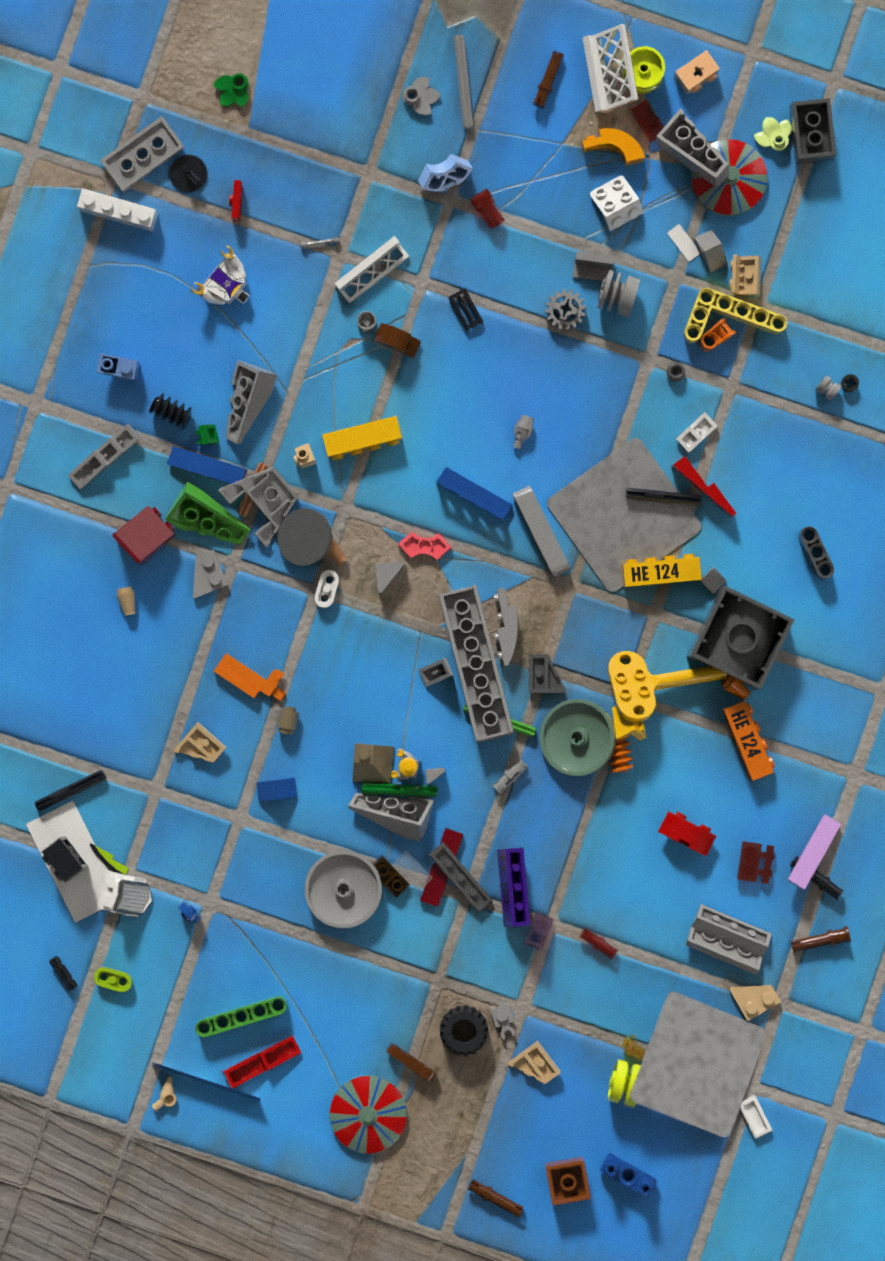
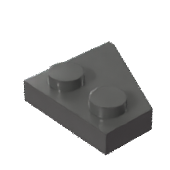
M529 654V693H566V689L548 654Z

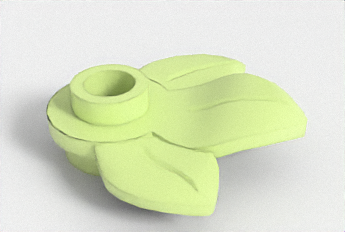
M765 118L763 121V131L755 134L754 138L762 147H771L776 151H782L789 144L788 136L792 132L791 124L788 120H784L779 124L774 118ZM777 139H782V140H783V141L780 142V143H777V142H776Z

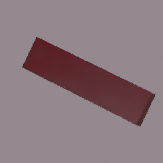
M445 828L440 844L444 842L456 856L464 834ZM433 862L420 901L438 907L448 877L435 862Z

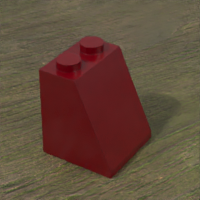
M149 506L144 508L112 535L141 566L176 535L173 532L175 528L168 521L164 523L160 518L162 514L155 506L153 508Z

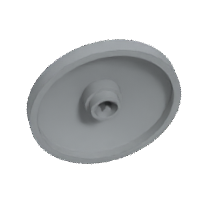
M340 850L324 855L311 867L305 881V898L311 912L323 923L336 928H350L365 922L377 909L382 895L381 878L376 867L366 857L353 851Z

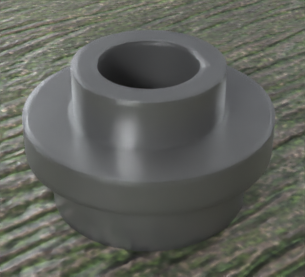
M673 362L667 367L666 375L671 381H680L685 376V368L681 363ZM678 369L679 374L673 375L672 370Z

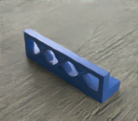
M445 467L441 476L436 481L437 485L501 521L504 520L512 506L511 503Z

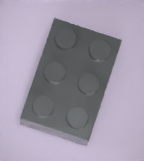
M830 98L792 102L789 111L795 164L833 160L836 156Z

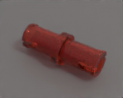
M587 927L580 935V938L592 945L595 951H600L610 960L618 951V949L604 941L605 938L597 936Z

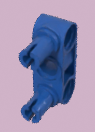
M611 1153L607 1154L599 1169L605 1175L647 1198L658 1181ZM625 1171H632L634 1177L631 1180H626L623 1177Z

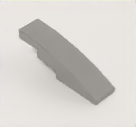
M126 424L102 446L94 450L68 476L81 490L127 452L141 437L130 424Z

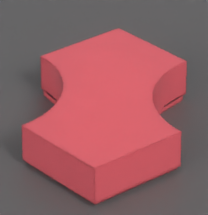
M411 532L398 543L410 559L419 554H427L438 561L452 548L440 534L431 538H422Z

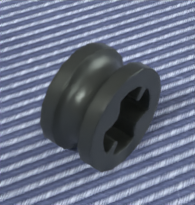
M853 374L846 375L841 380L842 389L846 392H853L859 386L858 378ZM851 378L853 379L852 382H855V386L852 385L848 388V384H845V381Z

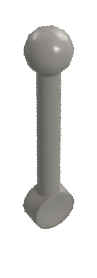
M335 237L309 243L301 242L300 247L306 249L308 246L340 242V239Z

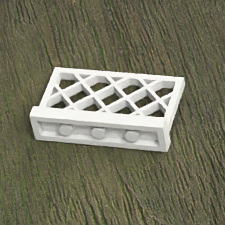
M620 24L593 36L587 35L582 37L595 112L609 113L614 108L638 100L625 24ZM620 31V39L616 42L613 38L616 32ZM602 37L607 39L604 48H602L601 44ZM611 43L616 46L613 54L608 52ZM620 49L624 54L622 61L617 59ZM606 55L611 58L607 67L604 61ZM614 62L619 64L616 74L611 71ZM623 68L627 71L625 80L620 77ZM609 74L614 77L610 85L607 78ZM617 81L623 83L619 92L614 89ZM627 87L630 89L631 94L629 98L623 96ZM612 92L617 95L613 104L611 101Z

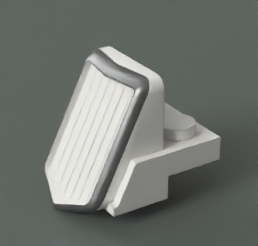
M106 871L98 908L125 916L138 917V915L145 912L152 902L150 886L146 883V879Z

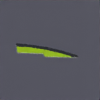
M92 843L90 844L95 854L113 872L126 875L128 867L113 860L114 856Z

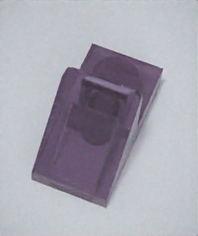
M536 912L524 938V944L542 951L554 919Z

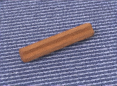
M258 463L254 474L268 469V466ZM245 493L237 511L243 517H247L253 504L252 499L247 493Z

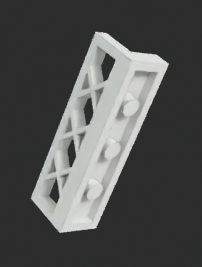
M394 236L335 283V287L350 304L409 258V255ZM396 248L403 255L399 260H390V253ZM379 261L387 262L386 270L383 272L375 271V264ZM364 273L372 274L371 282L368 284L360 283V277ZM349 285L357 286L356 294L351 298L344 291Z

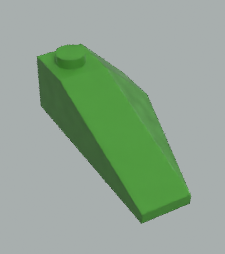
M188 481L177 495L165 518L166 521L181 530H192L199 532L200 535L215 536L219 540L238 545L242 543L250 532V528L208 494Z

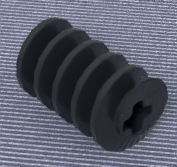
M164 393L154 399L149 413L151 414L155 411L156 417L162 414V420H166L169 417L168 422L170 424L176 420L175 426L180 427L182 425V430H184L191 418L192 407L184 410V403L178 407V400L171 403L170 396L164 400Z

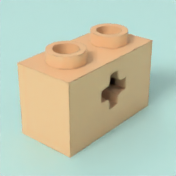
M706 50L678 69L674 77L686 94L690 92L694 94L702 88L703 83L706 81L710 83L716 79L720 68ZM695 71H696L697 73L701 72V73H702L701 76H699V75H696V76H695V75H694V74H695Z

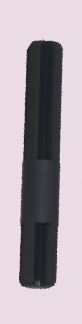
M626 489V498L701 505L702 498L700 495L650 489Z
M99 770L35 801V807L38 811H42L106 780V775L103 770Z

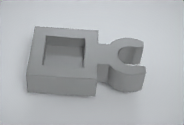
M505 1003L490 1008L495 1027H502L500 1032L502 1039H505L504 1032L506 1030L511 1031L512 1036H515L514 1028L509 1025V1023L514 1022L509 1004Z

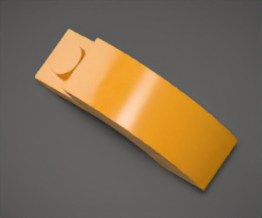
M599 129V137L596 138V135L588 136L581 144L583 152L600 148H612L623 157L625 166L644 162L645 159L644 152L639 143L632 136L618 129Z

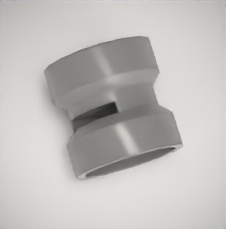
M363 311L358 315L357 324L359 329L365 333L375 329L376 317L372 312Z
M826 375L815 391L822 394L826 393L825 398L831 401L842 386L838 383L832 384L831 378Z

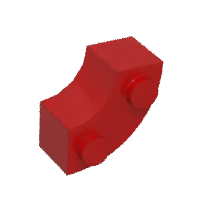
M668 811L658 832L707 856L717 837L710 833L711 828L703 824L699 827L687 821V816L680 812L673 814Z

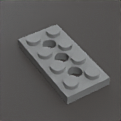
M161 116L100 161L122 192H125L185 149V147ZM157 138L163 140V145L160 148L153 146V141ZM142 149L148 152L145 159H140L137 156L138 152ZM131 161V169L124 170L122 168L123 162Z

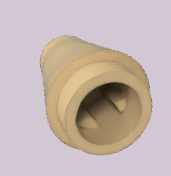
M132 587L117 589L116 597L124 612V616L135 614V593L132 591Z

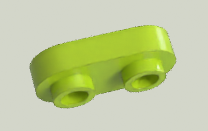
M101 967L94 974L95 983L104 988L125 992L132 986V977L126 972ZM102 973L108 975L107 980L101 978ZM121 978L126 980L125 985L120 984Z

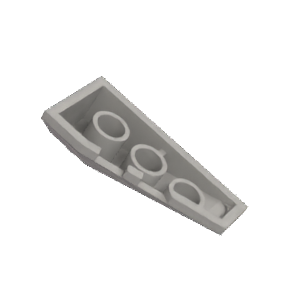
M237 361L232 377L234 395L230 396L232 413L228 415L227 439L236 444L242 442L271 395L277 374L243 361Z
M355 793L348 805V809L401 837L420 842L427 830L434 800L421 796L405 798L391 795V797H380V795Z

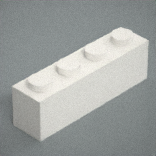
M83 188L77 204V208L82 212L152 232L158 216L156 209Z

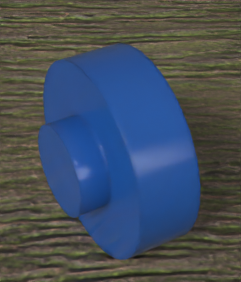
M183 901L178 906L182 912L180 915L189 922L191 920L197 924L202 918L197 909L191 904L189 905Z

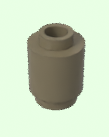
M285 706L284 709H280L277 727H279L278 732L293 735L299 717V712H296L295 707Z

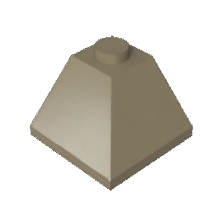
M355 743L352 782L391 784L394 747Z

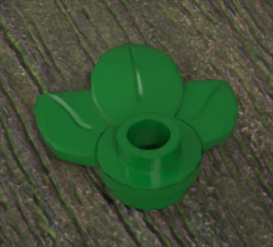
M244 74L223 75L213 83L216 89L222 91L220 95L221 106H230L236 102L240 107H243L247 103L249 98L247 92L249 81ZM240 80L243 82V84L241 86H237L236 82Z

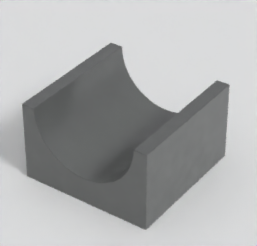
M723 586L719 589L687 657L720 670L754 690H761L795 619L727 586Z

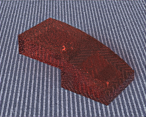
M646 99L630 108V111L649 142L657 139L656 136L664 126Z

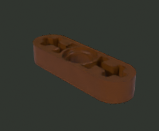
M391 1043L386 1050L395 1059L431 1083L438 1075L431 1068L394 1043Z

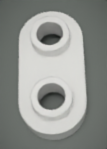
M326 570L320 576L315 594V602L322 608L330 607L334 602L339 584V576L335 571ZM329 576L333 577V582L330 584L326 582V578ZM322 595L328 596L326 602L321 601Z

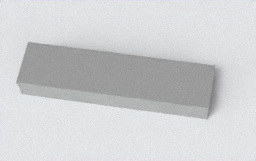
M472 585L471 587L439 594L476 743L514 734L477 586Z

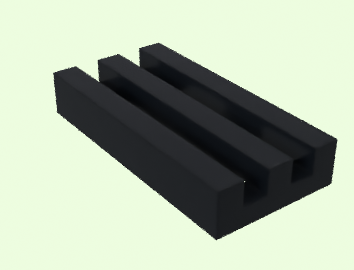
M466 288L448 297L466 331L483 323ZM462 294L465 295L478 320L474 321L461 297ZM457 297L471 324H467L454 298Z

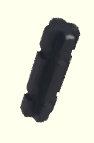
M55 956L49 963L52 968L56 969L54 971L61 981L65 982L67 990L72 991L78 984L74 979L72 980L71 974L65 965L61 964L60 958Z

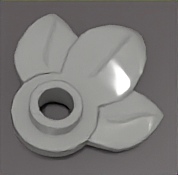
M428 77L417 78L412 86L407 87L403 91L402 95L404 102L412 105L414 111L421 115H430V105L435 103L441 96L437 90L428 87ZM413 93L416 97L414 99H410L408 97L409 94Z

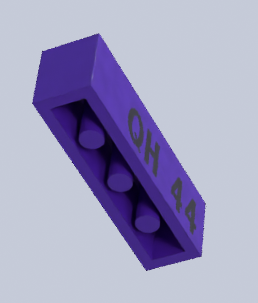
M524 848L497 850L504 927L530 925Z

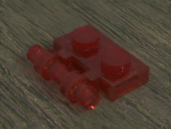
M742 841L736 879L756 882L757 875H762L761 883L769 884L773 873L771 867L772 860H775V846L767 845L766 852H761L762 844ZM760 858H765L763 869H758Z

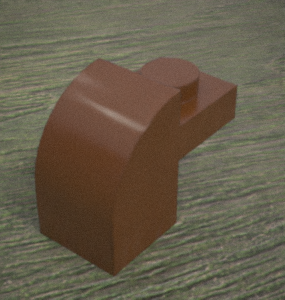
M384 323L380 324L373 339L386 348L396 350L413 359L421 343L412 334Z

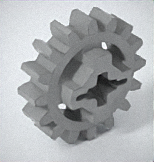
M562 289L561 294L555 291V297L549 296L551 303L546 302L545 306L549 307V309L545 310V314H550L547 321L553 320L552 327L557 324L559 325V330L565 327L566 331H569V326L575 329L576 322L582 323L580 317H585L586 314L582 311L586 309V306L581 305L584 299H578L579 293L573 295L572 289H570L569 293ZM560 298H565L561 303L556 302ZM572 300L575 301V303L578 306V309L573 306L571 302ZM568 302L569 311L563 317V310L560 308H564ZM553 310L558 313L559 320L554 316ZM569 317H576L572 321L566 322V319Z

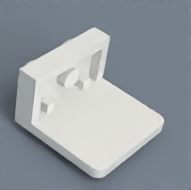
M623 176L611 180L590 193L591 198L602 212L610 231L643 214L638 196Z

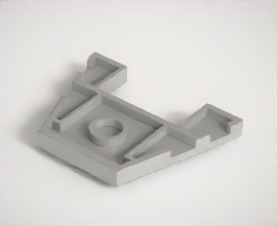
M270 467L218 490L229 504L246 492L269 521L254 533L265 547L270 544V540L278 531L282 520L287 516L298 498V495L274 467Z

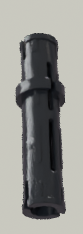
M798 856L790 863V866L793 868L799 859ZM816 870L810 879L819 886V890H824L835 900L844 891L831 882L828 876L825 877Z

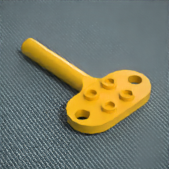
M622 651L615 654L608 665V676L617 709L621 716L632 722H642L652 716L656 706L654 695L656 690L727 678L726 673L711 666L652 675L648 672L644 659L631 651ZM627 658L630 663L622 664L620 659ZM639 708L644 713L636 715L633 710Z

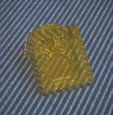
M631 1033L629 1037H625L622 1043V1047H624L623 1052L643 1061L646 1049L636 1044L632 1047L636 1036Z

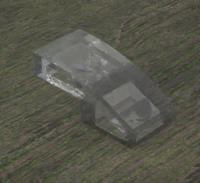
M407 850L393 862V865L418 891L433 878Z

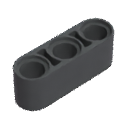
M810 526L800 530L798 538L815 575L819 579L830 578L834 573V566L817 530ZM805 531L812 533L813 538L811 541L804 538ZM813 548L820 550L821 556L819 558L812 556ZM822 565L827 566L829 569V573L826 576L820 573Z

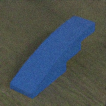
M172 446L167 462L170 466L227 484L244 479L247 473L245 468Z

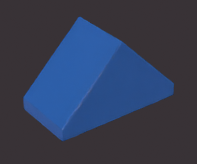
M295 778L257 782L259 801L297 797Z

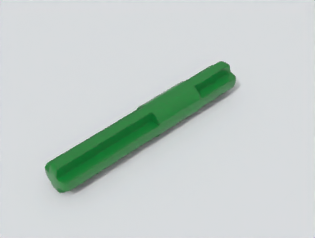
M362 784V794L437 797L438 787L433 785Z

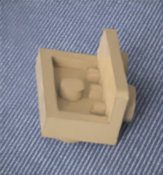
M733 255V260L730 263L732 279H730L729 283L732 293L738 296L760 295L761 257Z

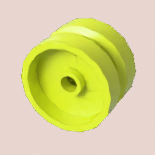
M642 46L630 51L637 93H650L657 89L662 82L665 72L664 59L657 50L651 47ZM623 68L622 79L625 80L627 71Z
M619 1059L616 1061L609 1082L608 1101L618 1103L624 1092V1105L635 1107L636 1103L631 1100L630 1093L641 1065L634 1064L628 1074V1062Z

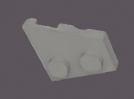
M214 549L196 556L193 585L194 599L228 586Z

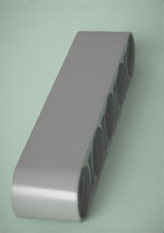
M527 486L513 493V498L553 578L571 570L531 487Z

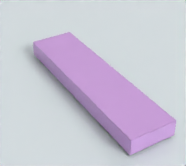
M825 814L822 816L787 881L805 890L841 826L840 823Z

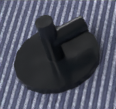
M190 154L182 155L175 159L169 172L173 185L180 191L188 193L202 188L208 175L204 162L197 156Z

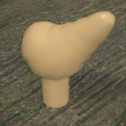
M171 1075L165 1080L160 1092V1099L152 1105L156 1112L164 1105L170 1107L176 1103L177 1097L174 1094Z

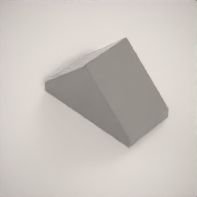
M712 230L694 238L710 273L728 265L722 243Z
M403 561L375 564L377 587L380 594L385 591L404 567L405 563Z
M446 657L418 669L425 687L453 676Z

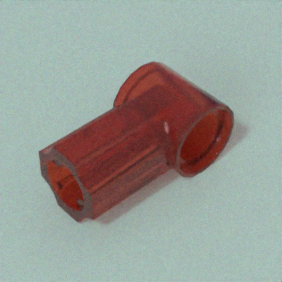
M487 188L470 198L473 206L478 213H481L490 229L496 228L505 221Z

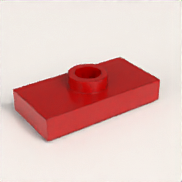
M234 180L233 195L229 196V206L232 207L231 219L233 222H239L241 219L243 192L241 180Z

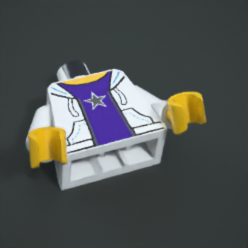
M226 245L229 248V252L224 254L223 251H220L221 255L225 257L203 285L194 282V284L198 285L197 291L190 289V291L212 304H230L235 298L244 304L250 297L243 290L246 285V273L243 264L234 254L233 249Z

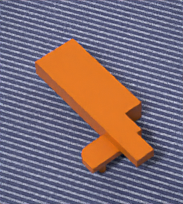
M227 653L214 670L215 673L253 698H256L261 691L267 696L273 695L281 701L286 692L277 687L284 676V673L280 670H273L266 680Z

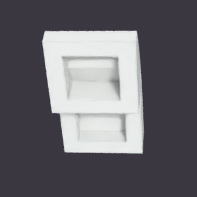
M704 412L676 440L690 452L718 425Z

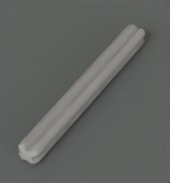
M463 35L454 36L463 128L472 129L473 117L465 41Z

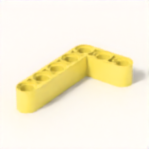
M704 288L699 292L683 336L686 342L696 343L702 336L710 311L772 334L782 333L787 327V319L778 313L713 289ZM708 294L711 301H702L701 295ZM725 300L729 307L722 309L719 306V302ZM737 308H745L747 312L746 315H739L737 313ZM695 312H702L704 319L697 320L694 316ZM758 313L762 314L764 322L756 321L755 315ZM774 320H779L782 323L781 329H776L773 326ZM688 330H696L698 336L696 338L689 337Z

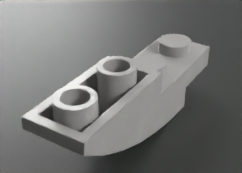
M505 588L497 589V594H494L496 605H500L501 612L498 613L499 623L503 624L504 627L497 628L494 638L495 643L500 644L501 651L498 652L499 663L508 666L516 645L518 618L516 605L508 606Z

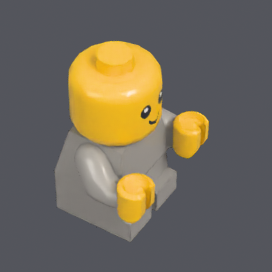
M399 749L397 756L401 757L398 771H392L391 777L399 780H405L410 777L415 779L420 760L415 759L410 752Z

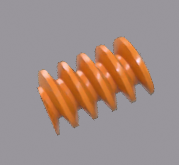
M630 735L619 741L616 739L615 749L610 758L614 759V761L609 763V766L614 767V769L609 771V773L628 772L629 769L633 768L632 764L627 763L633 760L632 757L627 756L632 750L626 748L631 742L625 740Z

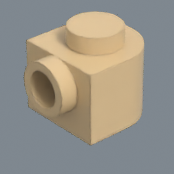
M309 443L294 448L297 455L293 457L297 467L301 466L304 469L316 464Z

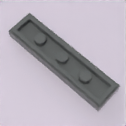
M444 842L428 854L478 913L493 901Z

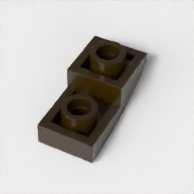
M383 855L373 863L380 875L382 884L396 898L410 885Z

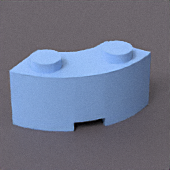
M451 154L441 164H426L418 182L425 190L444 191L446 188L463 182L473 168L468 160Z

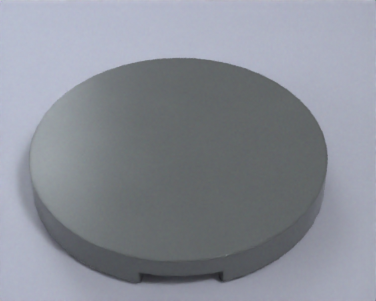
M302 508L291 512L282 521L278 531L279 549L282 555L295 565L309 566L323 560L332 545L333 534H331L328 520L322 513L316 510Z

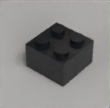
M66 836L58 838L41 851L44 862L48 866L52 865L55 869L54 875L59 881L63 880L64 883L70 881L88 867Z

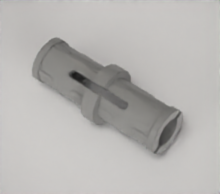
M519 759L511 769L504 772L505 774L493 784V787L502 794L529 767Z

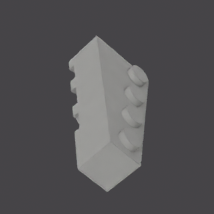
M680 108L656 136L657 145L718 188L729 175L728 163L709 144L706 137L697 130L694 123L685 116V113Z

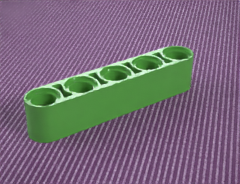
M280 995L202 1018L196 1024L195 1031L200 1037L218 1034L280 1015L287 1009L288 1003L286 998ZM274 1001H282L284 1004L283 1009H275L273 1006ZM255 1007H264L265 1014L257 1015ZM242 1011L246 1013L247 1019L239 1021L236 1016L237 1012ZM220 1017H225L228 1020L226 1027L219 1025L218 1019ZM207 1023L210 1027V1030L208 1032H202L200 1030V1024Z

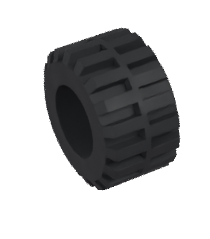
M459 1005L454 1009L451 1008L443 1016L440 1024V1037L443 1045L451 1053L454 1052L459 1056L460 1054L468 1056V1054L473 1055L476 1051L481 1050L487 1041V1021L476 1008L468 1007V1005ZM466 1019L474 1024L475 1035L469 1041H459L454 1037L452 1029L457 1021Z

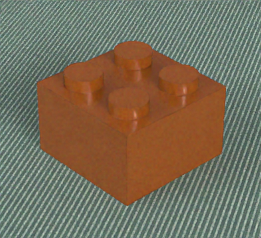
M583 1156L545 1163L552 1205L591 1199Z

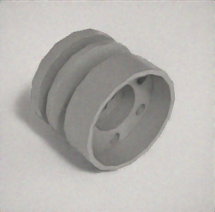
M609 270L601 285L597 309L602 310L604 303L608 302L607 312L611 311L613 305H617V315L629 318L640 279L628 276L625 283H622L621 273H618L615 281L612 280L614 271Z

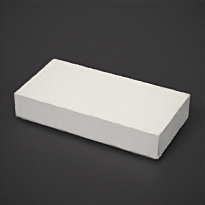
M753 1095L741 1101L739 1108L754 1138L756 1139L771 1132L772 1129L756 1096Z

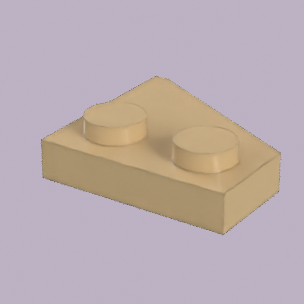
M198 722L173 751L214 763L227 747Z
M772 985L729 988L747 1021L781 1003Z
M536 1041L508 1062L509 1066L520 1069L526 1075L533 1076L544 1084L561 1073V1070L539 1041Z

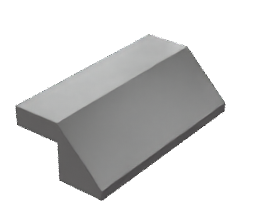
M700 904L685 945L757 975L762 957L769 946L771 933Z

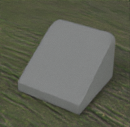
M712 567L699 582L714 594L726 582V579L717 569Z
M445 768L427 769V785L444 773Z

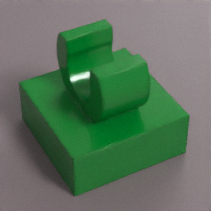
M215 424L198 426L199 430H196L195 434H200L201 440L197 441V444L214 445L219 443Z

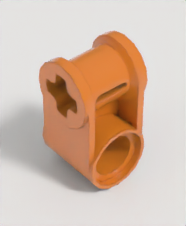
M725 318L717 322L701 337L699 347L703 351L710 352L736 333L735 330L732 331L727 325ZM711 338L713 345L707 346L704 343V339Z

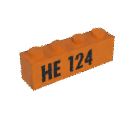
M745 701L722 709L750 781L774 773L773 768L775 764L773 759L766 754L765 750H768L765 740L760 739L758 732H761L757 721L754 722L751 714L754 713L750 703L746 704Z

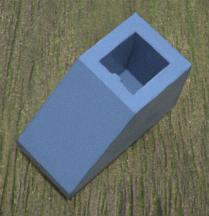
M100 353L96 372L117 379L137 382L140 363L137 360Z

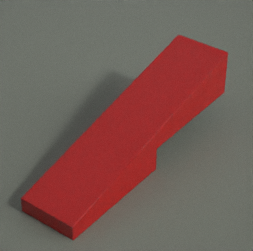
M686 456L671 466L729 517L737 514L715 483H712L710 486L705 484Z
M292 1035L223 1070L222 1073L229 1087L233 1089L300 1054L301 1051Z

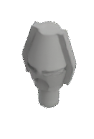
M526 415L521 416L514 428L516 440L513 447L521 449L523 440L529 439L533 432L534 418Z

